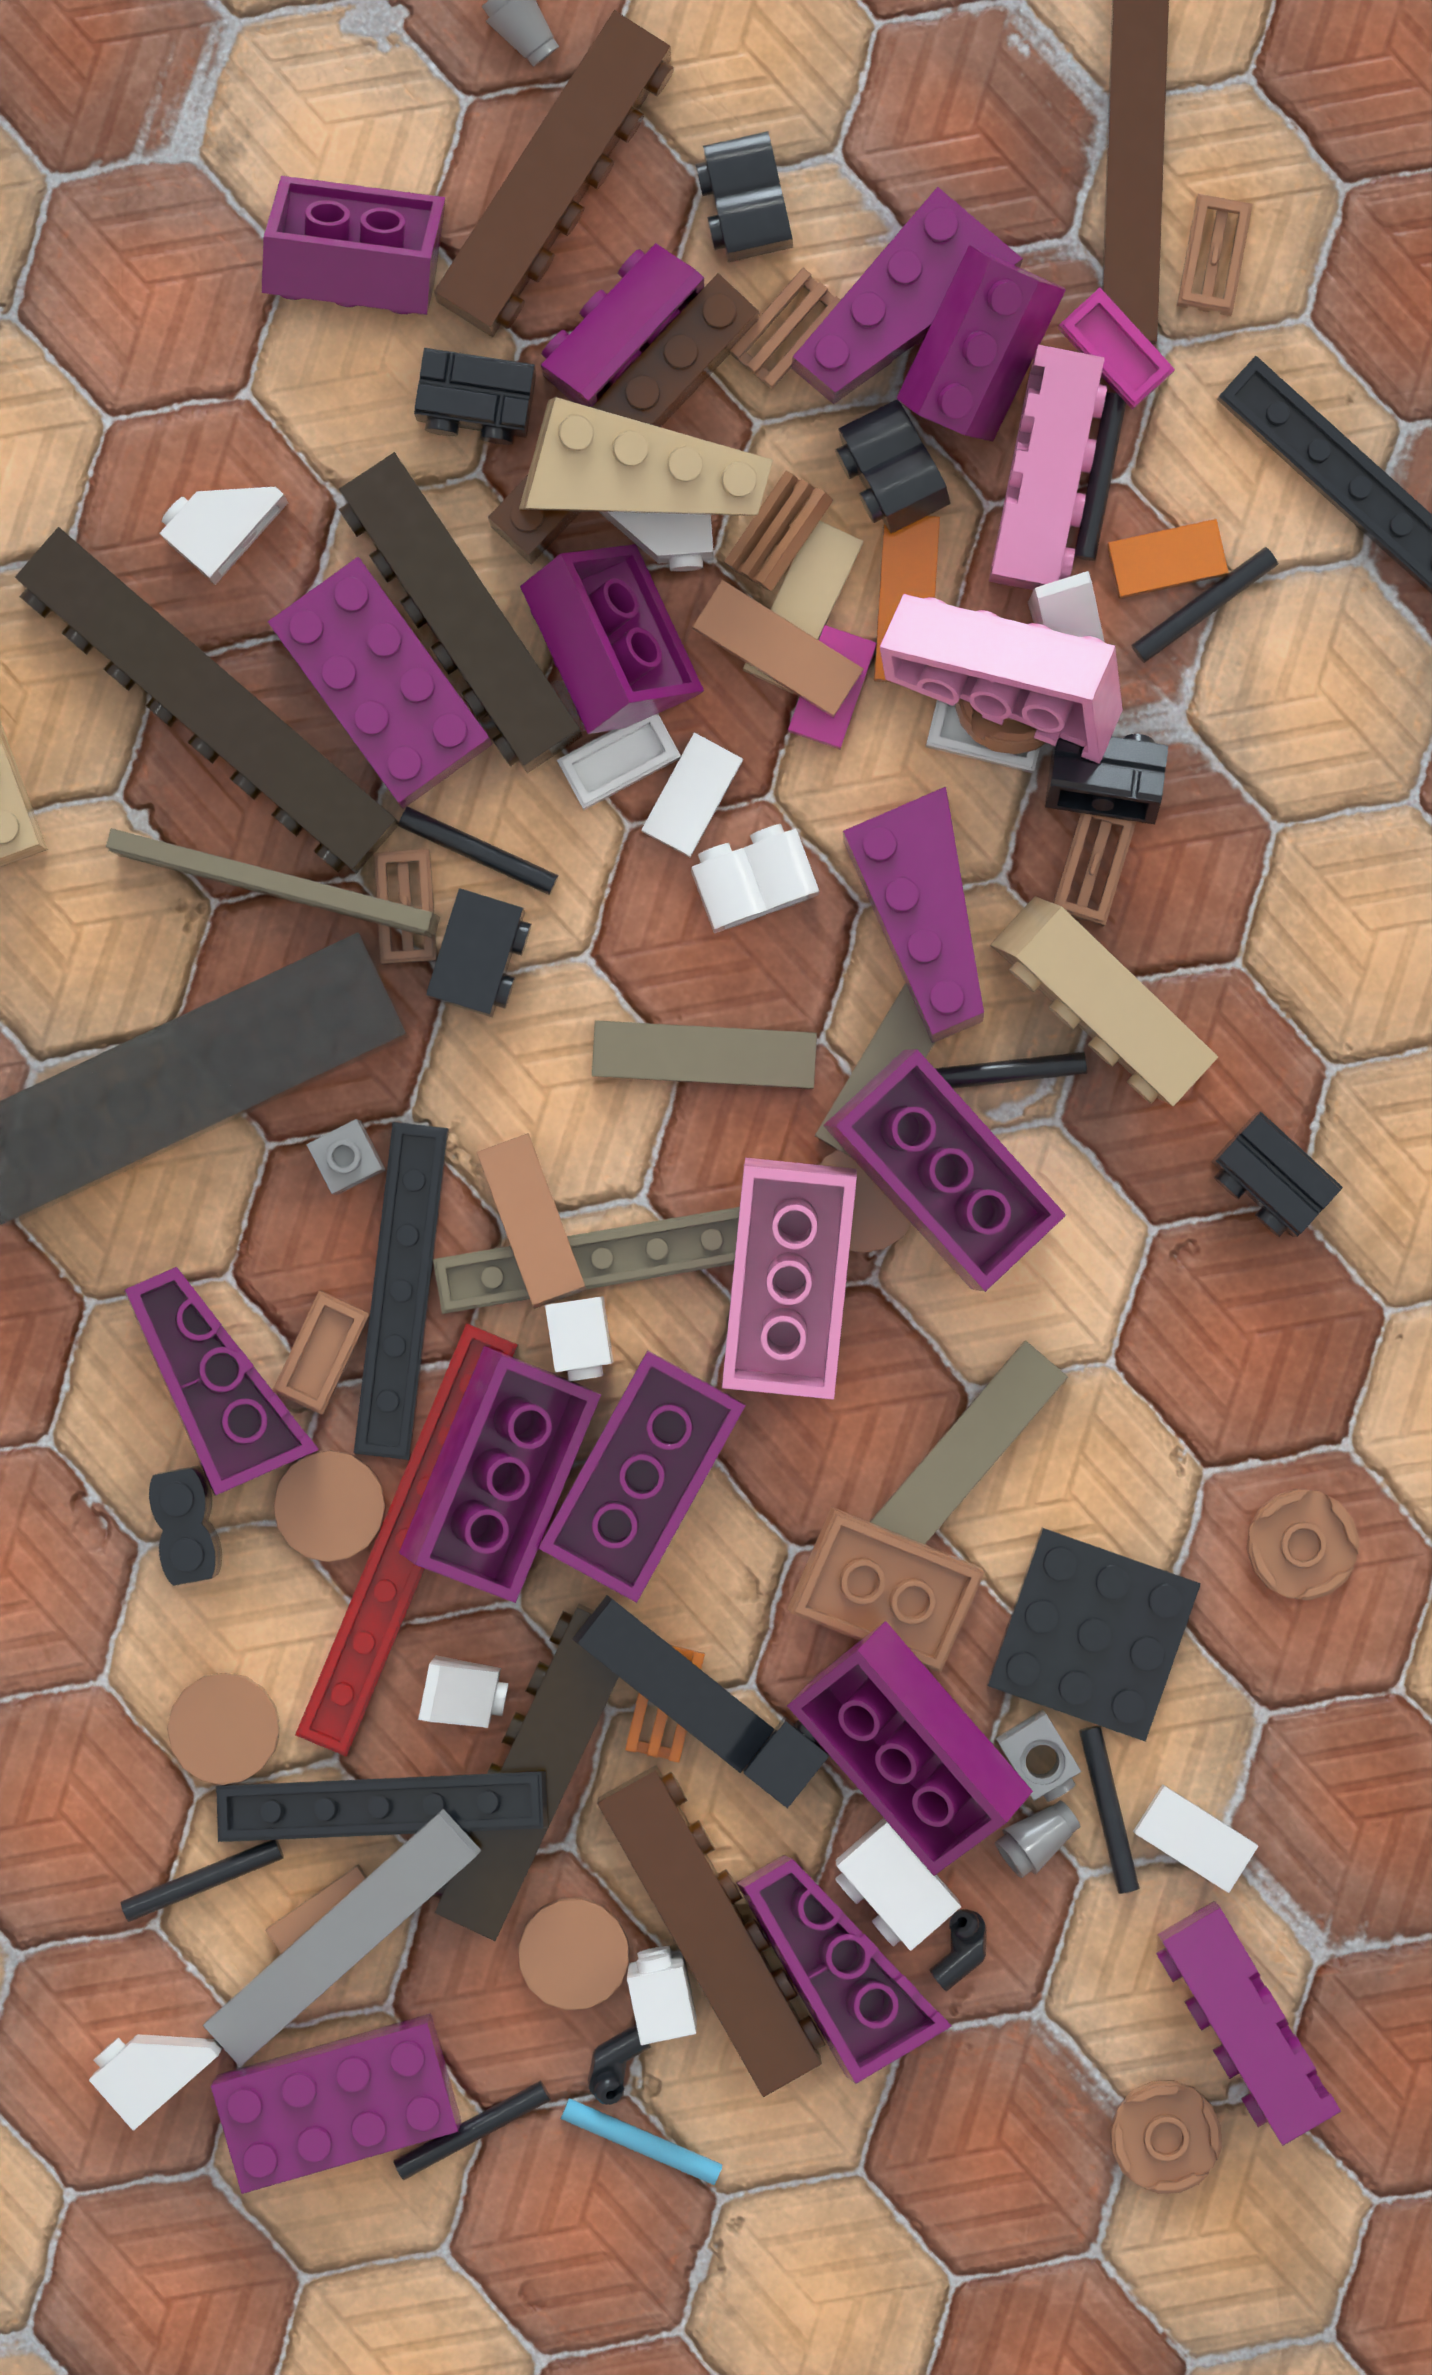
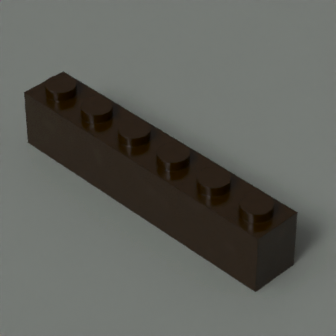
M392 453L339 488L347 503L338 509L356 537L364 532L368 534L377 548L376 551L369 555L387 583L394 578L398 579L408 596L400 600V603L418 629L426 623L438 639V642L432 645L431 649L448 675L457 669L469 685V688L461 692L462 696L479 721L489 715L500 732L492 740L508 765L511 767L519 761L525 771L529 773L583 737L579 726L396 453Z
M578 1604L573 1615L565 1611L562 1612L549 1640L559 1646L549 1666L539 1661L525 1691L535 1696L526 1716L515 1712L502 1740V1743L511 1747L502 1767L492 1763L487 1774L546 1771L548 1828L619 1676L572 1640L594 1612V1610ZM548 1828L465 1832L481 1849V1852L433 1895L440 1899L434 1913L496 1941Z

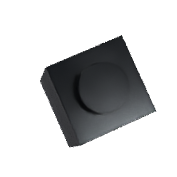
M784 1716L770 1737L745 1767L743 1773L788 1809L827 1760L829 1754L799 1719L794 1724Z

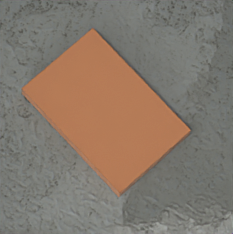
M831 1507L787 1610L794 1615L859 1641L886 1621L925 1667L941 1673L985 1571L977 1565Z

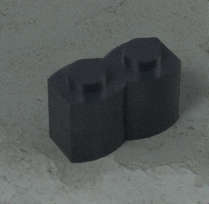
M766 131L703 146L705 161L695 163L702 196L713 194L718 215L707 217L714 250L725 248L728 262L793 248V238L769 132Z
M898 399L838 428L843 446L835 449L836 455L847 477L852 479L859 476L866 490L860 492L859 496L873 523L882 519L892 534L951 504L947 486Z
M198 1465L153 1475L149 1487V1502L154 1519L163 1530L159 1542V1557L166 1578L173 1586L214 1578L221 1569L222 1547L217 1531L209 1521L212 1510V1492L205 1473Z

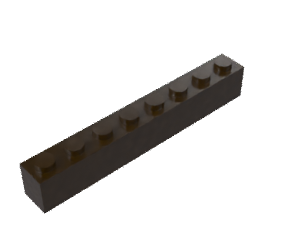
M60 527L52 533L15 576L26 588L19 596L43 618H46L51 611L58 615L68 624L62 631V634L86 655L95 647L110 660L103 670L128 691L135 683L152 697L145 705L170 728L179 720L192 731L194 735L188 740V743L212 764L219 756L222 757L236 770L229 779L253 800L262 792L278 807L271 815L296 837L305 829L319 841L320 844L315 848L314 852L338 873L346 865L357 874L398 827L399 822L395 817Z

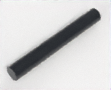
M1106 393L1100 419L1096 448L1074 557L1083 560L1095 561L1126 407V402L1117 393Z
M1264 547L1131 645L1136 655L1143 663L1147 662L1278 565V561L1267 547Z
M408 806L405 808L399 821L398 827L545 894H551L559 875Z
M1085 1052L935 1068L953 1089L1087 1074Z
M1099 1725L1079 1730L1117 1891L1118 1894L1133 1892L1140 1889L1102 1729Z
M269 1840L121 1901L123 1913L128 1922L136 1920L284 1859L282 1849L278 1840Z
M540 2080L461 2123L458 2132L432 2139L393 2160L400 2177L406 2180L551 2101L550 2095Z

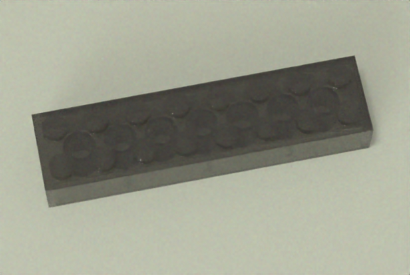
M357 932L1 1100L0 1225L10 1226L409 1038L410 1035L363 936Z

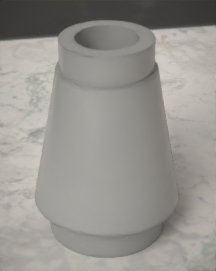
M488 0L482 5L483 10L489 16L486 23L525 59L527 58L533 67L559 48L536 0Z
M1060 1800L1053 1806H1049L1002 1830L1004 1836L998 1839L995 1845L1013 1872L1020 1878H1023L1030 1872L1037 1874L1073 1835L1072 1833L1081 1826L1070 1808Z

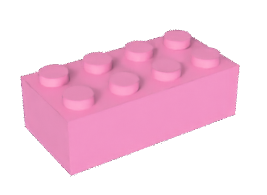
M745 1158L722 1388L834 1399L857 1180L856 1169Z

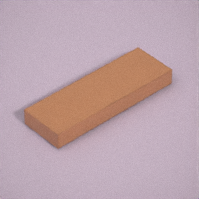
M724 580L720 582L692 626V629L833 718L864 670L859 665Z
M529 1133L477 1151L533 1308L536 1309L585 1291L584 1281Z

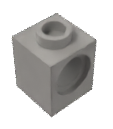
M358 1119L306 1144L333 1195H339L386 1171L362 1121Z
M1043 1709L996 1738L1014 1770L1032 1789L1033 1792L1030 1796L1033 1801L1044 1796L1046 1801L1050 1802L1062 1796L1076 1785L1072 1777L1079 1774L1081 1770ZM1039 1745L1050 1746L1056 1752V1763L1045 1774L1032 1773L1026 1767V1757L1029 1751Z

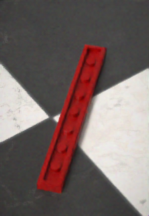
M466 1323L295 1736L343 1756L348 1755L425 1571V1568L413 1564L402 1556L399 1551L484 1346L514 1357L519 1344Z

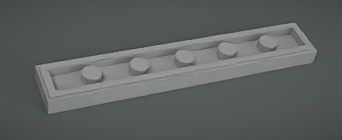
M442 1809L204 2023V2028L241 2067L481 1852V1849L450 1815Z

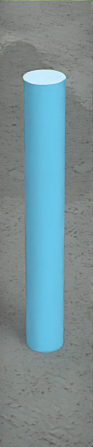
M570 2098L560 2118L712 2185H715L723 2164Z

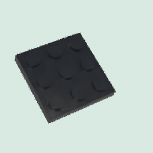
M1042 1527L987 1681V1686L1146 1742L1201 1583Z

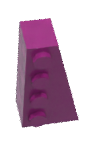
M1216 1901L1211 1902L1157 1934L1165 1948L1157 1952L1156 1955L1172 1982L1183 1977L1193 1997L1184 2002L1201 2031L1209 2026L1213 2028L1221 2042V2045L1213 2049V2052L1229 2079L1240 2074L1250 2092L1242 2097L1241 2100L1257 2127L1268 2122L1276 2137L1284 2146L1341 2112L1333 2096L1319 2079L1314 2064L1296 2035L1292 2033L1285 2015L1267 1986L1264 1985L1257 1968Z

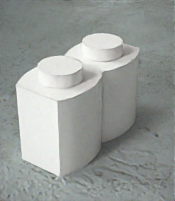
M781 824L773 825L751 834L750 837L753 844L732 851L730 844L725 843L698 854L701 863L692 866L691 873L714 933L727 930L818 896L819 888L797 829L784 832Z

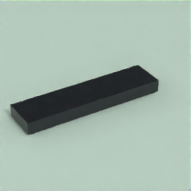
M608 1595L605 1596L572 1638L573 1641L739 1773L745 1769L775 1730Z

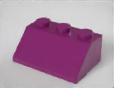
M281 176L263 237L262 293L280 295L290 300L304 298L334 302L343 307L364 306L387 309L397 314L417 313L427 315L435 284L445 197Z
M656 243L646 254L641 249L636 250L619 269L617 274L622 279L608 294L602 289L596 292L579 313L584 318L582 322L570 334L565 330H561L543 349L541 354L546 358L541 364L543 376L571 402L592 407L704 288V277L696 269Z
M969 245L896 399L921 417L965 436L993 442L1034 358L1037 346L1040 345L1066 289Z
M636 544L559 554L520 586L530 607L531 614L537 622L553 657L554 664L561 674L576 707L577 714L581 718L588 734L627 728L692 699L704 691Z

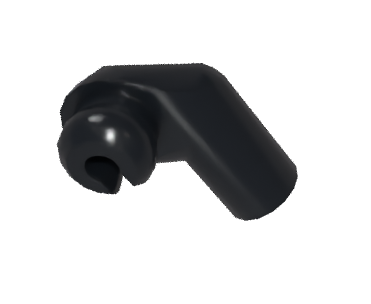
M961 1909L952 1915L949 1921L951 1952L929 1969L930 1973L946 1992L978 1967L986 1957L987 1927L980 1914L968 1909Z
M636 2024L600 2044L593 2052L588 2085L590 2092L602 2104L612 2105L622 2098L625 2090L623 2083L627 2061L651 2048L650 2044L640 2045Z

